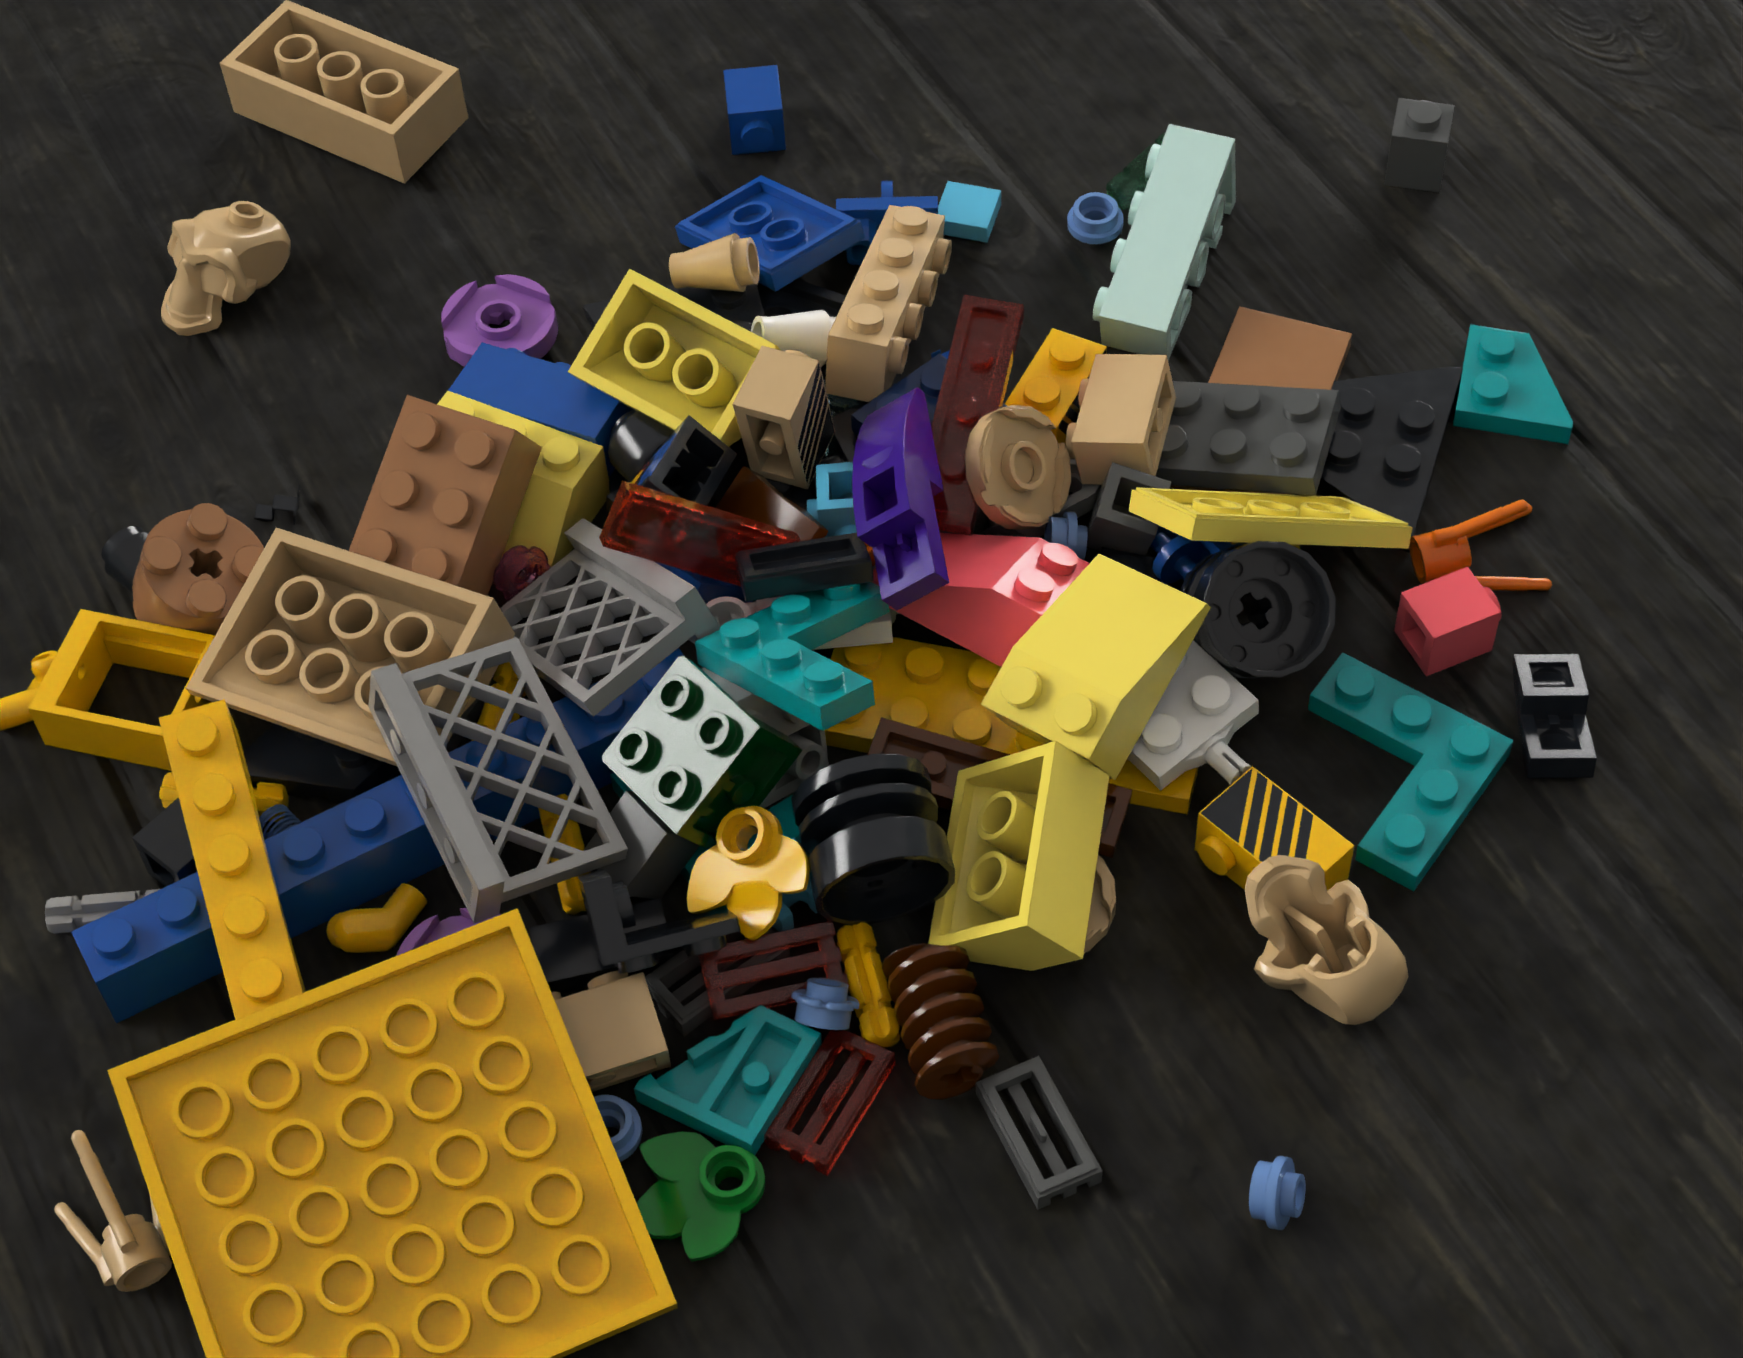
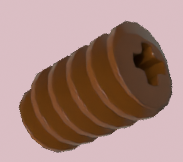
M922 943L901 948L884 958L882 970L885 977L889 979L887 988L892 1001L895 1002V1016L899 1025L902 1026L901 1037L906 1049L910 1051L908 1055L909 1065L913 1073L917 1075L915 1080L916 1089L919 1095L928 1099L945 1100L973 1089L976 1086V1082L980 1081L983 1072L996 1064L999 1053L994 1044L985 1042L989 1039L992 1031L988 1020L979 1018L984 1010V1005L980 996L972 994L977 986L974 974L965 970L970 962L966 949L959 946H940Z

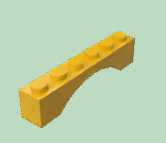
M225 699L159 717L234 1017L238 1019L306 992L271 869L256 806L254 789L239 733Z

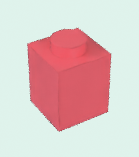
M1469 567L1401 592L1394 631L1425 676H1429L1492 651L1498 624L1501 620V607L1494 592L1488 587H1483Z

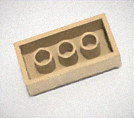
M285 0L220 62L235 113L404 184L468 119L458 68L289 0Z

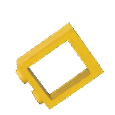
M80 609L28 706L29 713L44 744L172 771L161 727L90 713L88 711L113 663L189 678L185 686L186 688L215 635ZM184 688L172 714L213 702L191 695Z

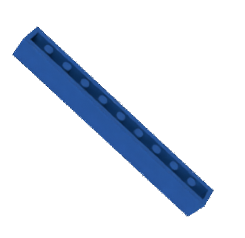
M679 648L594 717L568 697L552 703L597 790L612 783L610 774L614 773L602 761L603 753L679 656H684ZM596 683L590 685L589 689L592 688ZM525 716L510 723L505 732L508 736L538 747L546 733L541 722ZM472 741L448 752L450 758L478 767L488 745ZM551 743L550 748H549V751H552V752H555V753H556V751H555V749H554V747H553V745H552V743ZM497 749L487 771L522 784L532 762ZM541 765L532 788L553 796L559 794L569 796L573 784L568 775ZM402 775L264 840L290 939L329 921L336 913L353 909L398 887L402 883H407L445 864ZM462 780V782H463V784H464V786H465V788H466V790H467V788H468L470 782H467V781H465V780ZM480 786L474 797L473 804L477 812L505 822L515 799ZM524 803L514 826L522 827L540 818L538 807ZM489 834L492 841L497 839L496 836ZM198 872L71 931L116 1024L223 972Z

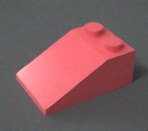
M940 533L949 583L896 612L1002 667L1012 647L1090 563L1079 558L1069 547L1059 543H1050L1040 537ZM875 567L873 569L874 581L872 583L879 586L877 571Z

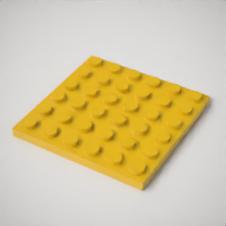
M518 908L107 1070L206 1358H562L678 1308Z

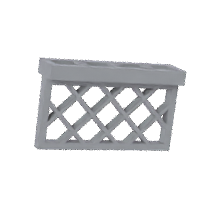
M582 518L564 532L574 550L500 609L515 632L513 638L518 637L537 675L594 717L687 640L695 644L696 640L720 630V625L695 586ZM578 575L575 584L564 586ZM603 596L601 602L586 606L588 600ZM565 607L564 612L549 616L551 610ZM631 614L629 620L613 624L615 618ZM528 617L525 623L515 625L521 619ZM592 625L590 631L575 635L577 628ZM658 633L650 641L641 643L644 636ZM554 635L552 641L537 645L539 639ZM621 643L618 650L602 654L604 647ZM581 654L578 661L563 664L565 658ZM609 673L589 689L593 677Z
M518 637L405 673H401L397 663L371 671L368 707L473 923L499 915L501 903L626 859L628 847ZM507 662L511 664L518 678L512 694L478 682L483 670ZM440 685L459 692L460 696L451 714L424 705L417 691ZM524 691L529 700L521 698ZM470 697L505 709L495 730L461 718ZM514 713L541 722L546 733L539 747L505 734ZM435 726L443 729L440 736ZM453 733L488 745L478 767L450 758L446 746ZM551 743H552V745H553V747H554L556 753H555V752H552V751H549V748H550ZM497 749L532 762L522 784L487 771ZM541 765L569 776L573 788L567 800L532 788ZM462 780H465V781H467V782H470V784H469L467 790H466V788H465V786H464ZM480 786L515 799L505 822L477 812L473 800ZM579 797L584 807L576 804ZM524 803L560 815L550 838L514 826ZM570 819L595 828L603 844L582 851L560 843L559 840ZM489 834L497 837L495 844H493ZM510 841L542 853L543 855L537 868L510 877L500 858L506 842ZM552 857L559 859L557 861L550 863Z

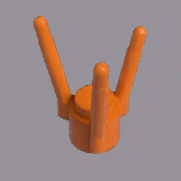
M1521 499L1457 525L1412 536L1409 544L1410 556L1419 582L1424 584L1460 569L1471 567L1472 557L1467 539L1529 515L1532 512V506ZM1475 576L1483 587H1488L1491 590L1547 591L1552 587L1551 580L1547 578Z

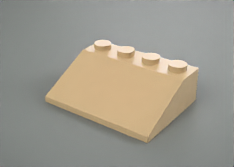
M275 528L185 689L191 695L211 702L225 699L227 706L231 709L397 766L368 707L371 671L397 663L401 673H405L512 639L515 632L492 597L280 528ZM499 665L483 670L478 682L489 685ZM440 685L417 691L424 705L451 714L460 696L459 692ZM470 697L463 713L470 707V705L476 700V698ZM435 726L440 736L443 729Z

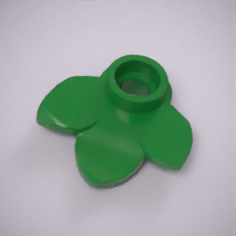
M682 1131L653 1137L640 1145V1151L645 1163L659 1180L637 1201L650 1238L671 1240L682 1236L685 1253L691 1262L710 1258L723 1252L738 1235L741 1214L752 1209L760 1201L764 1193L765 1174L759 1159L751 1152L739 1146L723 1145L715 1147L705 1137L696 1132ZM728 1177H735L742 1181V1185L733 1190L723 1191L718 1188L719 1183Z

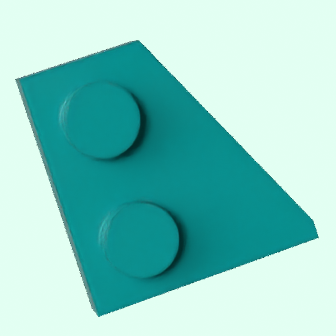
M1470 324L1453 426L1568 444L1573 420L1530 334Z
M760 1005L735 1020L730 1029L719 1036H710L687 1050L688 1060L656 1080L651 1073L640 1079L634 1088L636 1100L638 1103L725 1145L739 1146L756 1155L821 1050V1033Z

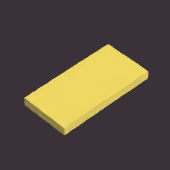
M1136 487V490L1131 491L1129 512L1191 541L1240 543L1271 541L1286 542L1294 545L1409 549L1412 527L1408 526L1409 523L1345 497Z

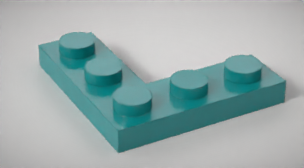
M872 582L781 596L775 599L771 606L745 618L730 620L724 623L720 630L696 640L697 661L700 666L824 731L875 705L873 681L812 650L889 613V605L882 601L879 586Z
M1342 652L1310 694L1308 710L1415 766L1358 844L1355 858L1356 861L1414 892L1509 757L1513 740Z

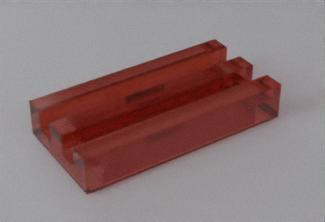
M833 921L763 935L754 941L744 939L727 943L728 946L722 949L699 954L698 957L714 1020L748 1013L760 1005L770 1008L795 1002V999L791 998L793 991L806 989L807 982L725 1000L723 988L824 966L826 979L841 981L849 985L847 974L842 973L840 962L843 960L840 948L835 946L833 936L836 934ZM815 942L818 943L819 951L726 972H718L717 964Z
M830 1030L764 1134L766 1146L779 1152L780 1148L789 1151L790 1158L801 1164L806 1159L814 1163L816 1171L828 1176L894 1068L895 1053L847 1030ZM845 1048L852 1051L838 1075L825 1092L820 1104L800 1136L791 1132L842 1049ZM867 1059L871 1060V1065L821 1146L816 1144Z

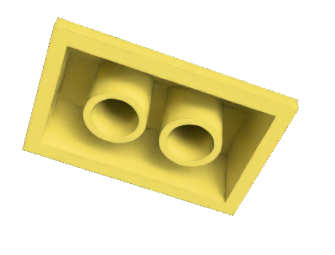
M629 269L568 370V373L673 431L690 415L729 447L742 438L732 404L761 346L780 350V348L768 340Z
M447 391L437 405L515 429L542 447L501 560L541 575L544 574L574 548L564 532L582 518L592 522L606 502V496L610 494L603 446Z
M1057 741L959 770L947 832V842L955 868V883L943 897L935 901L928 944L964 948L967 951L970 962L1029 971L1083 959L1109 775Z

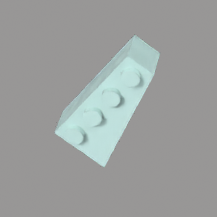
M1173 124L1168 125L1162 144H1153L1150 149L1145 169V176L1149 180L1144 192L1136 191L1134 193L1128 214V224L1132 225L1127 240L1119 238L1116 242L1110 270L1114 273L1109 288L1102 286L1099 289L1093 308V320L1100 323L1102 345L1137 354L1167 355L1168 360L1190 311L1192 290L1187 289L1188 285L1200 287L1206 273L1209 247L1216 249L1222 235L1223 226H1221L1223 214L1230 215L1236 202L1235 138Z

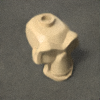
M236 201L228 207L202 211L193 219H180L172 222V235L167 249L170 256L174 259L177 271L173 282L165 293L161 307V318L164 324L178 335L183 336L217 329L222 322L221 307L223 299L232 304L246 301L256 289L265 287L273 281L285 267L290 256L291 240L283 224L273 214L258 204L249 201Z
M1285 855L1268 857L1248 875L1245 884V895L1249 918L1257 932L1268 938L1264 952L1258 957L1254 968L1264 983L1276 989L1292 990L1308 1004L1331 1018L1348 1025L1372 1021L1393 1004L1403 991L1408 979L1406 960L1391 937L1369 918L1368 905L1359 887L1351 881L1345 880L1336 883L1331 889L1327 890L1325 871L1319 863Z

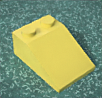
M1098 554L1012 647L981 705L1009 727L1042 744L1057 741L1108 774L1109 778L1116 780L1211 607L1199 599Z

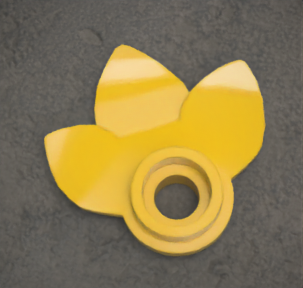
M759 806L741 807L730 811L721 820L717 828L716 845L702 853L696 859L687 890L688 911L692 914H701L726 905L727 909L737 916L740 932L752 941L757 940L777 921L782 908V893L795 894L807 889L810 868L805 850L797 841L783 836L782 826L778 818L770 811ZM758 833L754 844L748 849L750 838Z

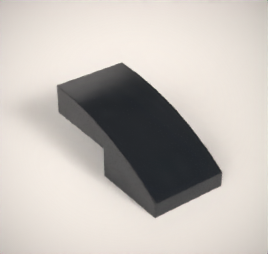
M1514 654L1512 665L1515 703L1527 778H1593L1597 757L1586 718L1589 693L1579 654Z

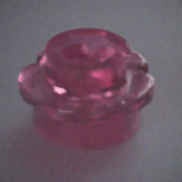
M517 545L503 554L499 565L494 570L493 582L497 590L503 591L504 598L510 601L551 568L545 552L536 546L527 549L524 545Z

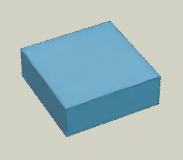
M947 181L938 205V214L945 215L944 235L987 243L1001 207V190Z

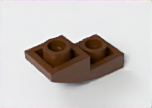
M746 466L742 467L711 514V517L724 530L747 549L824 538L829 532L804 508L785 498L762 475Z

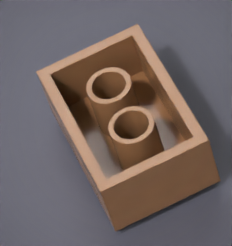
M407 395L349 551L488 596L542 447L515 429Z

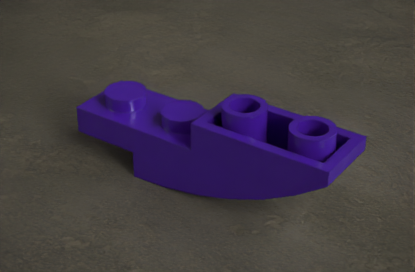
M917 387L867 415L860 428L853 457L852 491L857 537L873 548L881 599L896 611L949 583L933 496L944 491L925 393Z

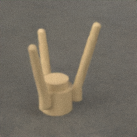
M82 1130L74 1131L71 1135V1140L109 1222V1225L102 1233L103 1244L99 1243L82 1220L75 1215L66 1203H58L54 1209L55 1213L94 1262L105 1286L115 1284L119 1291L124 1292L137 1291L148 1287L164 1277L172 1266V1261L169 1257L171 1254L151 1196L153 1223L146 1222L140 1214L124 1216L86 1134Z

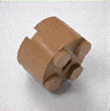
M201 503L193 507V509L180 511L164 518L148 534L134 575L132 603L137 620L216 635L264 550L261 541L245 524L227 515L219 506L210 503Z

